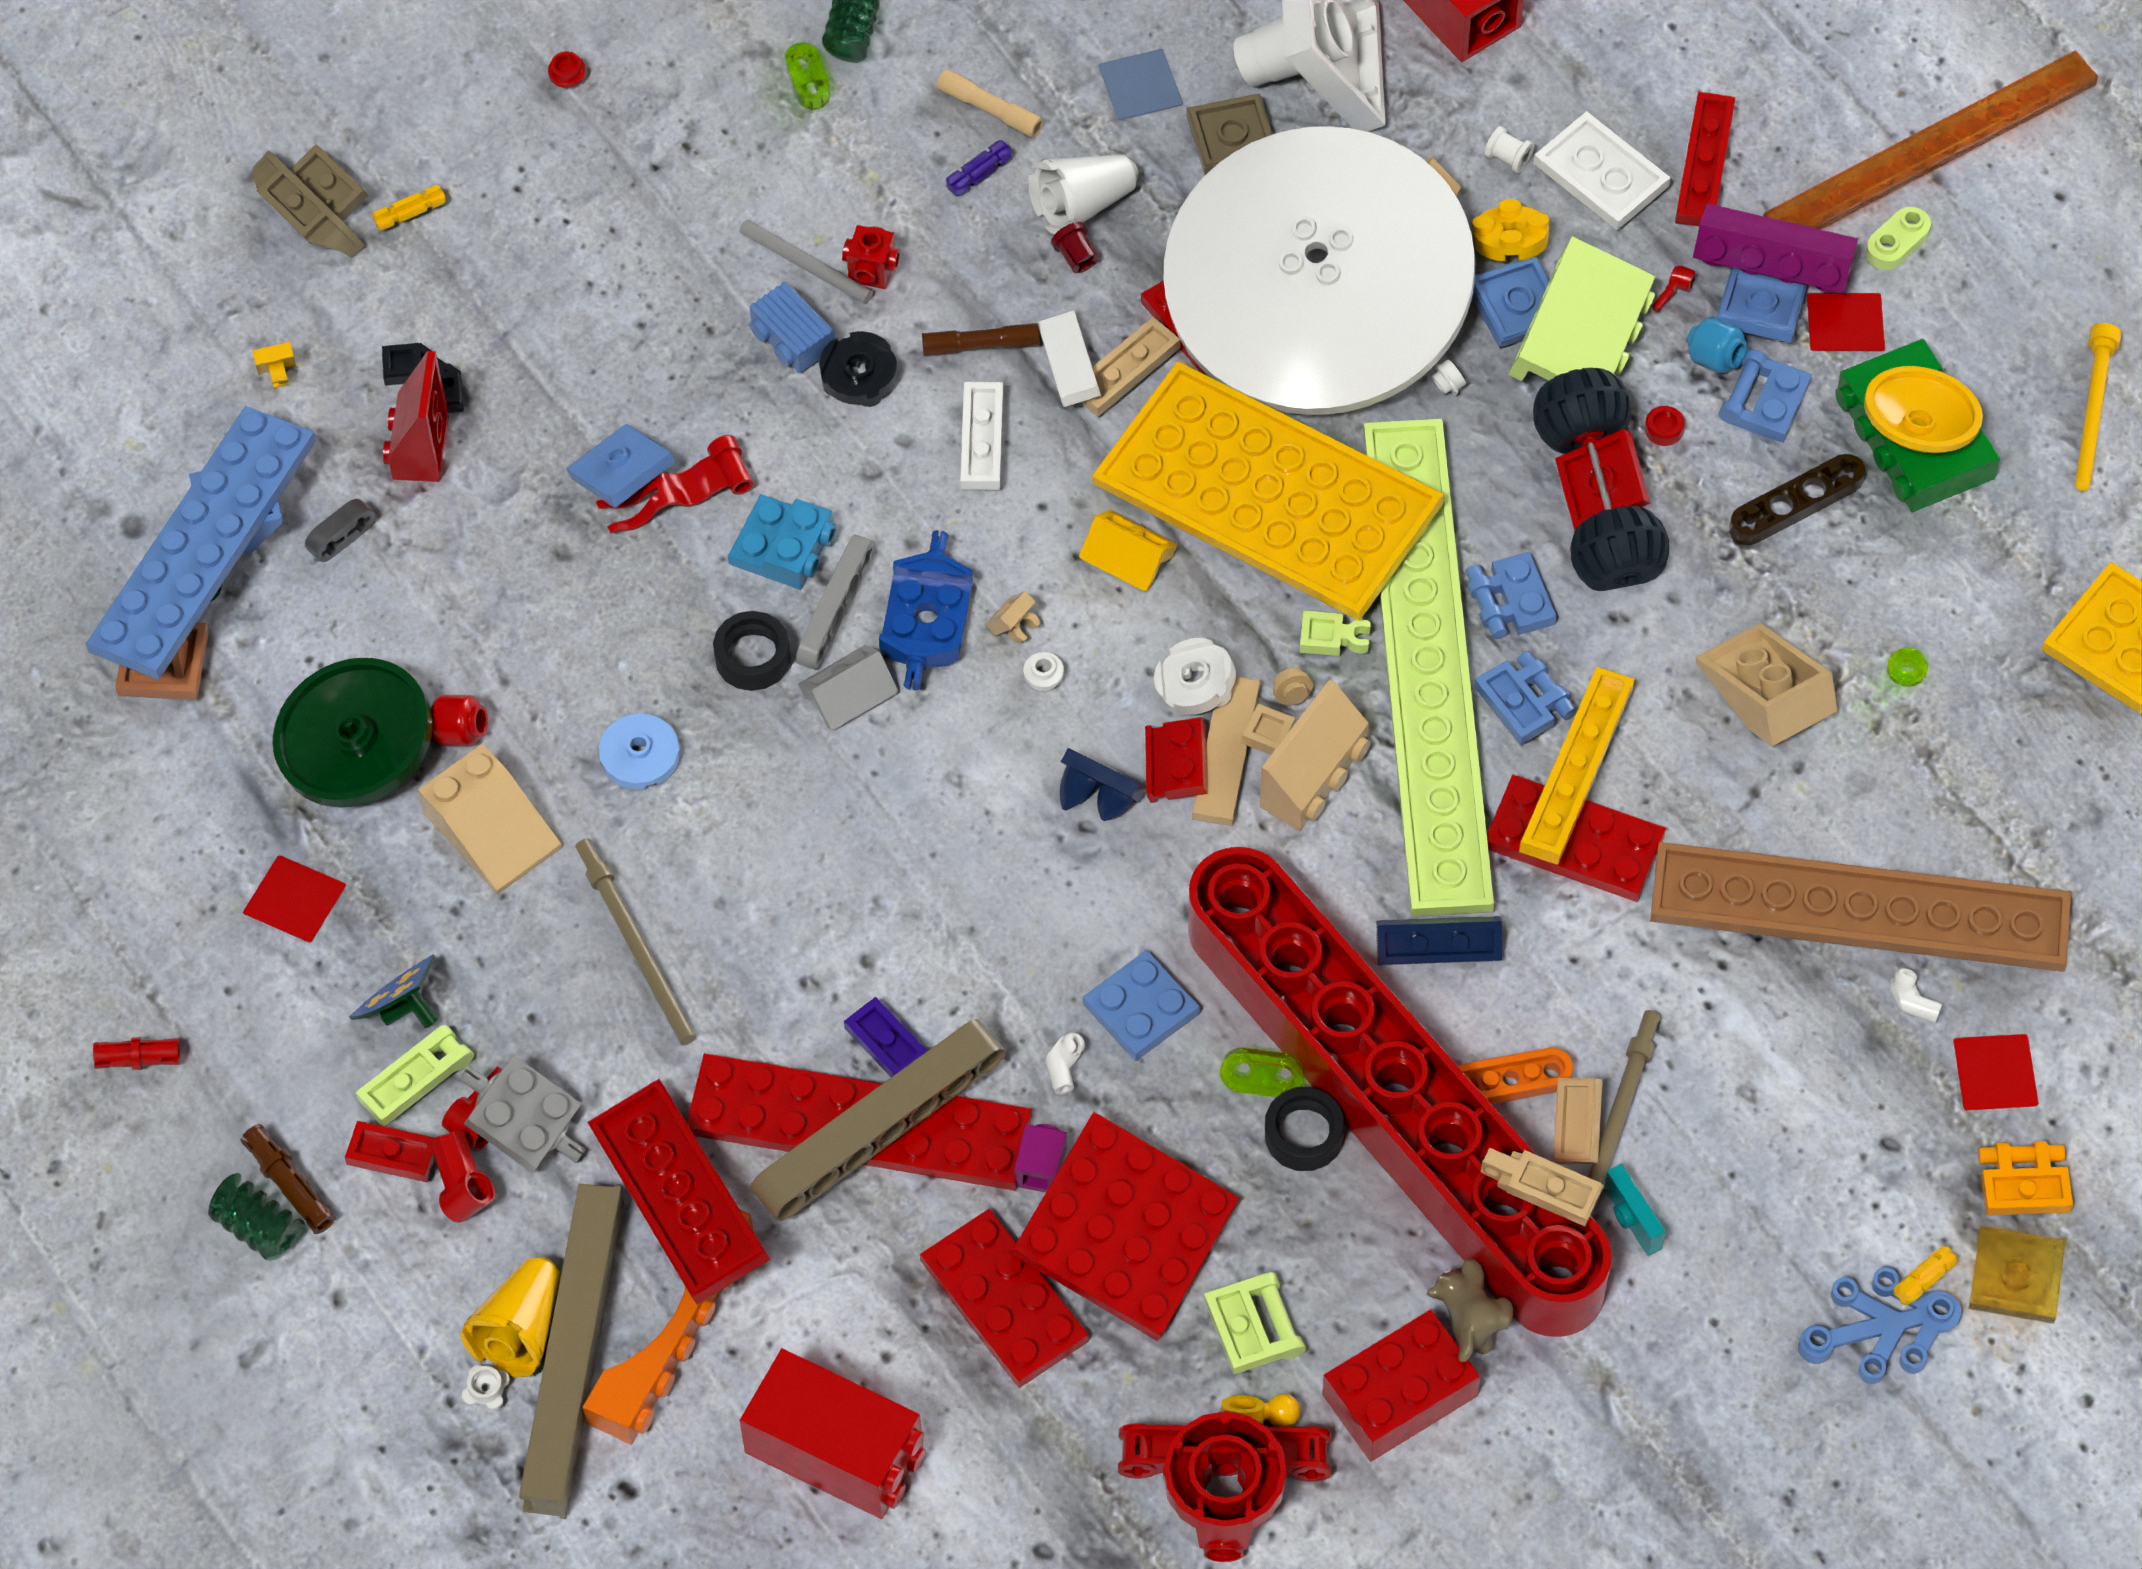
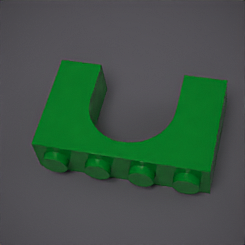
M1924 338L1842 370L1837 389L1835 390L1836 400L1840 408L1849 412L1854 420L1857 435L1861 440L1867 441L1873 451V458L1877 467L1881 471H1886L1892 481V488L1896 497L1900 501H1905L1911 513L1994 480L2000 461L1999 455L1981 428L1975 439L1960 449L1945 453H1921L1903 448L1891 442L1868 419L1864 409V397L1869 383L1878 374L1903 366L1925 367L1942 372V366Z

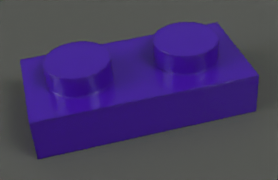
M874 997L844 1020V1029L890 1077H893L927 1052L877 997Z

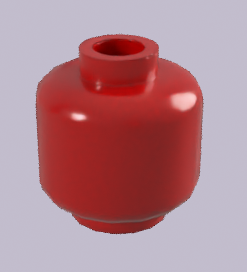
M440 695L434 700L431 706L433 717L432 738L438 745L470 747L474 746L480 737L485 735L488 727V714L486 708L474 696Z

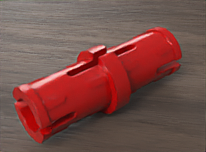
M132 1037L131 1041L94 1042V1068L132 1067L133 1070H142V1066L179 1065V1039L141 1040V1037Z

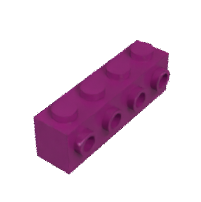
M1707 203L1699 225L1693 258L1700 259L1712 266L1725 265L1738 268L1744 273L1751 275L1764 274L1777 277L1785 283H1803L1815 286L1824 292L1837 291L1844 293L1851 272L1858 238Z

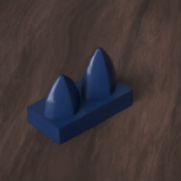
M1067 748L1061 760V763L1066 766L1060 783V802L1062 809L1065 811L1084 801L1094 790L1097 783H1100L1097 807L1101 820L1107 821L1126 811L1132 801L1140 803L1146 791V788L1140 783L1070 748Z

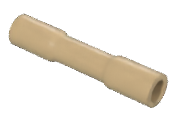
M945 69L938 78L936 84L938 90L1002 120L1004 124L1031 138H1035L1039 134L1044 122L1042 117L1017 104L1009 103L978 87L976 83L949 69Z

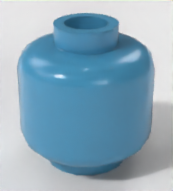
M1715 317L1706 318L1699 325H1695L1687 337L1689 355L1692 361L1719 374L1739 367L1747 353V342L1745 341L1742 329Z

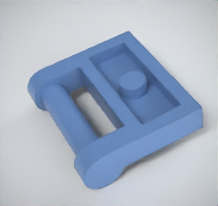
M1750 349L1743 359L1742 372L1729 400L1724 401L1719 410V417L1729 424L1784 443L1811 383L1812 374L1768 359L1764 353ZM1758 374L1768 379L1753 412L1744 410L1743 405Z

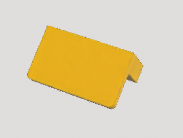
M1108 510L1095 515L1079 557L1142 591H1147L1151 588L1160 564L1172 559L1178 544L1112 510Z

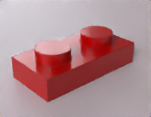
M357 1121L345 1155V1161L350 1166L427 1183L435 1161L430 1142L435 1138Z

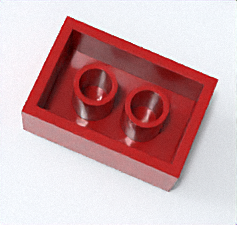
M1430 1309L1323 1375L1322 1396L1369 1461L1372 1462L1478 1397L1480 1375L1469 1360L1466 1362L1459 1361V1346Z

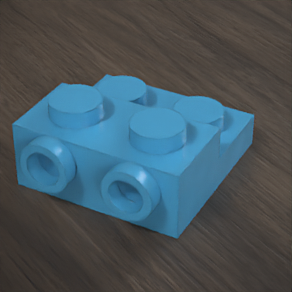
M760 494L728 555L729 565L801 590L807 578H813L820 563L819 554L822 548L830 546L835 536L836 524L832 520V511L796 498L791 505Z

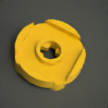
M1515 199L1501 201L1498 207L1483 212L1472 221L1475 249L1484 257L1492 260L1506 261V255H1518L1519 261L1527 260L1539 255L1548 246V235L1550 232L1549 217L1533 208L1521 206L1520 201Z

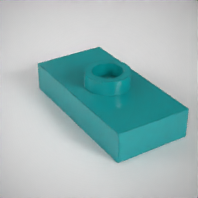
M1622 1163L1607 1170L1604 1190L1615 1205L1613 1210L1619 1224L1624 1229L1629 1228L1647 1256L1662 1250L1666 1231Z

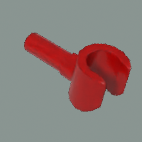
M1675 266L1668 285L1652 304L1651 308L1655 312H1659L1671 296L1674 295L1677 288L1690 292L1695 281V270L1684 266Z

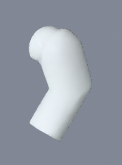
M1907 968L1897 970L1894 978L1890 980V991L1899 1009L1904 1013L1936 1023L1942 1003L1920 996L1915 985L1917 976L1912 970Z
M1072 1032L1061 1037L1046 1056L1045 1062L1055 1094H1067L1074 1089L1070 1068L1080 1057L1085 1047L1083 1038L1077 1033Z

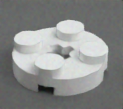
M1191 638L1181 641L1168 650L1170 656L1164 660L1163 664L1159 661L1155 668V688L1162 701L1175 715L1201 714L1215 707H1222L1231 699V689L1236 678L1235 666L1227 650L1214 645L1212 640ZM1193 671H1200L1202 677L1195 682L1186 681V679L1192 677Z

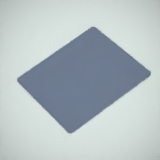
M1163 49L1099 64L1100 72L1118 120L1169 109L1183 104Z

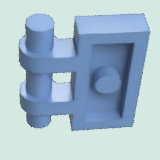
M1530 552L1493 561L1491 566L1493 576L1491 577L1483 574L1480 565H1472L1466 569L1465 572L1469 579L1467 584L1471 597L1477 599L1481 608L1479 616L1485 628H1489L1494 639L1504 637L1507 634L1504 624L1513 622L1518 635L1556 625L1557 616ZM1501 593L1505 605H1496L1492 595Z
M1530 651L1523 652L1517 658V662L1522 669L1516 671L1512 664L1506 660L1475 678L1474 688L1520 745L1554 726L1555 718L1549 711L1557 710L1564 720L1570 719L1577 712V709L1570 702L1571 696L1563 686H1557L1548 675L1550 670L1542 660H1536ZM1536 684L1543 695L1537 697L1528 685Z

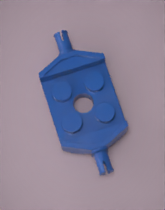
M939 530L932 532L930 549L927 553L893 562V579L883 631L879 635V649L889 659L906 664L907 670L903 686L908 690H911L912 680L913 690L920 689L923 670L926 671L927 667L948 666L959 659L973 584V570L945 555L949 535L942 530L940 540L938 536ZM923 611H932L937 615V618L933 622L922 623L916 619V616Z

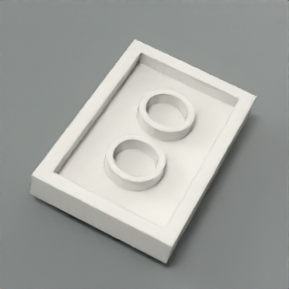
M1587 111L1534 155V165L1616 230H1619L1670 185L1671 177Z

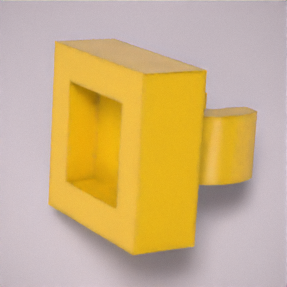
M290 342L252 350L258 375L270 372L273 388L289 385L285 368L296 366Z

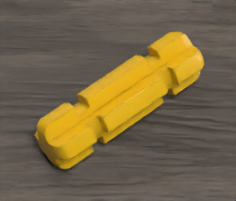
M434 185L423 190V194L418 192L392 203L390 208L383 207L372 213L373 221L378 230L383 231L394 226V222H404L428 211L427 208L429 207L434 209L443 205L446 202L445 195L439 185Z
M1942 1246L1935 1250L1927 1260H1924L1909 1273L1905 1280L1900 1281L1894 1287V1295L1899 1298L1901 1304L1910 1305L1957 1264V1256L1951 1252L1948 1246Z

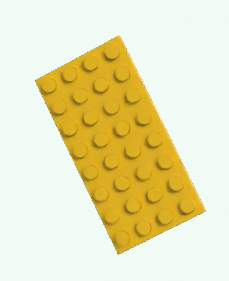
M1179 361L1176 362L1092 475L1093 485L1358 621L1364 616L1444 503L1443 493Z

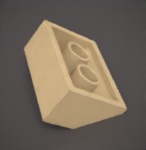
M1329 679L1261 767L1260 808L1299 831L1302 830L1309 819L1315 821L1319 817L1326 803L1325 798L1331 790L1337 792L1341 788L1348 775L1347 769L1353 761L1360 762L1370 747V741H1368L1369 723L1332 680Z

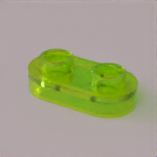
M1236 1048L1225 1055L1220 1068V1076L1224 1085L1232 1091L1277 1097L1284 1091L1295 1087H1302L1305 1070L1301 1061L1291 1054L1250 1048ZM1239 1062H1244L1249 1066L1250 1070L1242 1073L1235 1068V1065ZM1279 1068H1287L1291 1072V1076L1281 1078L1276 1071Z

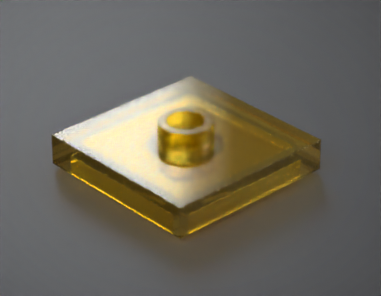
M1980 1226L1977 1236L1968 1309L2054 1324L2057 1316L2065 1240Z

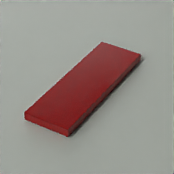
M660 1079L655 1080L587 1122L696 1305L771 1260Z

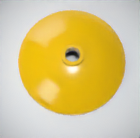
M1903 366L1886 370L1872 379L1864 397V409L1872 425L1891 442L1916 452L1945 453L1960 449L1975 439L1982 424V408L1973 392L1954 377L1930 368Z

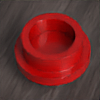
M564 51L552 58L548 66V75L551 82L556 86L570 88L583 81L586 75V67L583 60L577 54Z

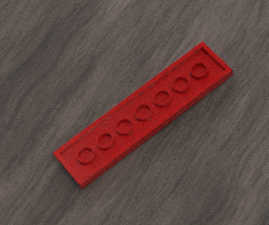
M704 1053L686 1123L694 1136L789 1152L883 1083ZM956 1096L862 1165L1016 1191L1014 1169L1025 1124L1030 1125L1032 1109Z

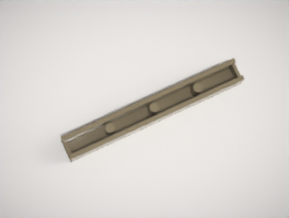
M578 1184L519 1498L524 1500L523 1512L559 1516L560 1519H566L585 1419L582 1407L590 1392L624 1209L621 1186L607 1187Z

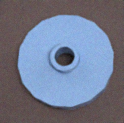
M645 713L626 715L614 721L604 731L598 746L600 763L607 777L620 787L632 790L646 789V786L655 783L657 786L665 782L676 770L680 759L678 737L671 725L658 716ZM635 746H644V747H645V748H644L643 750H641V751H634V750H633V748H634Z

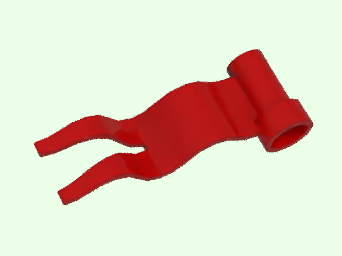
M723 435L716 438L707 448L708 457L700 460L682 473L670 474L662 472L619 506L615 507L619 509L631 507L638 504L649 493L658 490L634 517L608 525L609 532L612 534L618 531L638 529L647 524L660 509L666 506L690 507L698 505L714 493L730 487L731 492L735 495L749 491L754 483L740 457L742 450L735 436ZM602 499L596 501L598 509L614 508Z

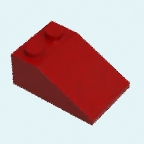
M427 351L399 390L396 408L390 407L388 429L392 431L391 441L385 440L383 462L384 464H389L393 480L440 481L449 414L436 351Z

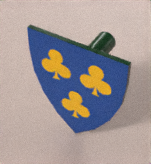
M432 954L385 985L356 1009L349 1018L351 1020L363 1019L379 1013L382 1021L389 1026L410 1012H413L424 1028L433 1025L438 1020V1017L418 991L421 989L436 958L435 955Z

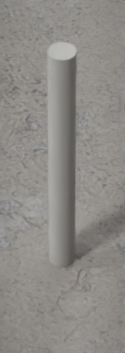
M747 219L742 223L740 233L864 304H867L872 298L873 291L750 220Z

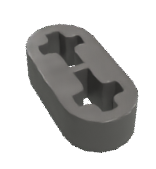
M360 499L350 500L309 533L305 540L306 550L319 562L329 561L370 528L375 519L374 512Z

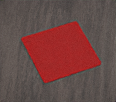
M1807 293L1811 351L1885 350L1882 298L1880 293Z
M279 855L245 907L243 914L310 943L340 897L346 884Z
M2027 1034L1953 1039L1964 1110L2036 1107L2039 1105Z

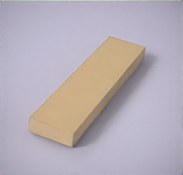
M1236 677L1234 686L1231 689L1232 696L1230 701L1222 707H1215L1213 709L1206 743L1208 794L1195 797L1192 820L1228 826L1233 825L1248 746L1242 744V735L1256 709L1260 680Z

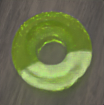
M1909 647L1902 648L1893 653L1887 663V673L1890 679L1904 687L1920 684L1925 679L1928 671V664L1922 653ZM1901 667H1909L1913 671L1907 672L1902 670Z

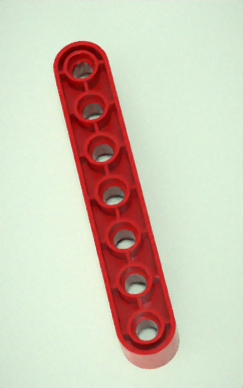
M1247 847L1225 848L1203 859L1194 870L1190 879L1188 908L1189 939L1194 951L1310 1085L1327 1092L1338 1102L1344 1114V1124L1464 1261L1475 1259L1481 1265L1484 1273V1284L1497 1299L1505 1297L1511 1302L1513 1318L1519 1324L1536 1334L1549 1337L1572 1335L1588 1327L1602 1309L1612 1260L1610 1243L1598 1223L1590 1216L1586 1226H1582L1506 1193V1191L1497 1186V1180L1481 1173L1482 1162L1489 1148L1511 1156L1513 1151L1523 1153L1526 1150L1533 1154L1535 1153L1274 859L1261 851ZM1244 908L1250 911L1244 913H1234L1228 911L1227 909ZM1281 966H1296L1303 970L1285 972L1277 968ZM1344 1024L1355 1028V1030L1339 1032L1330 1029L1329 1026ZM1385 1084H1399L1405 1086L1409 1090L1404 1092H1390L1384 1090L1380 1086ZM1452 1144L1463 1151L1448 1154L1436 1150L1433 1146ZM1506 1205L1515 1209L1518 1213L1502 1216L1492 1213L1486 1207ZM1557 1266L1568 1270L1573 1276L1561 1279L1553 1278L1544 1274L1540 1269Z

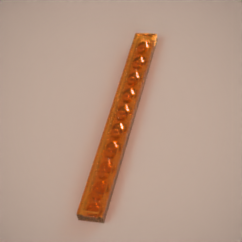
M2075 50L1764 212L1763 216L1823 229L2095 86L2098 75Z

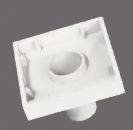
M1282 0L1283 17L1257 27L1254 31L1241 35L1234 40L1233 49L1237 67L1244 80L1251 87H1257L1270 81L1276 82L1301 74L1353 129L1368 132L1385 126L1380 12L1377 0Z

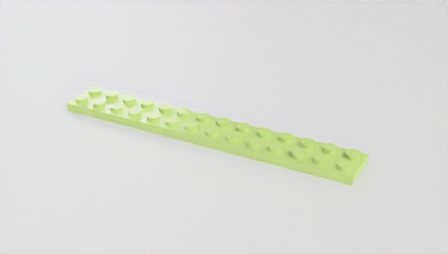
M1442 419L1364 423L1363 433L1367 456L1444 494L1443 505L1379 593L1411 916L1493 912L1494 898Z

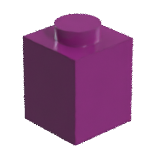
M1025 1124L1014 1169L1017 1187L1046 1193L1065 1160L1067 1132L1060 1131L1057 1127L1050 1124H1038L1036 1126Z

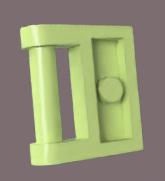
M1274 1272L1265 1273L1204 1293V1302L1233 1375L1280 1359H1293L1306 1351L1302 1337L1296 1336L1278 1292L1281 1285ZM1251 1297H1263L1280 1339L1279 1341L1269 1343Z

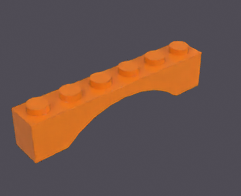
M741 1210L753 1230L751 1214ZM729 1286L725 1287V1288L722 1289V1290H723V1291H726ZM685 1287L677 1310L663 1331L642 1351L625 1362L602 1372L582 1407L586 1424L630 1445L633 1444L638 1433L644 1434L652 1422L654 1410L652 1409L659 1396L665 1398L673 1385L675 1378L673 1372L679 1361L685 1362L689 1358L695 1344V1338L693 1337L699 1326H706L715 1310L714 1300L719 1292L696 1305Z

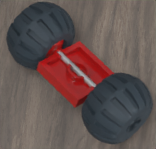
M1589 367L1562 373L1543 384L1536 394L1534 401L1533 421L1541 439L1552 450L1564 454L1555 458L1575 530L1570 547L1573 568L1578 577L1590 589L1607 591L1644 584L1656 579L1664 571L1667 564L1669 538L1661 521L1651 511L1643 508L1651 503L1631 432L1626 430L1631 416L1629 394L1623 383L1613 373L1602 368Z

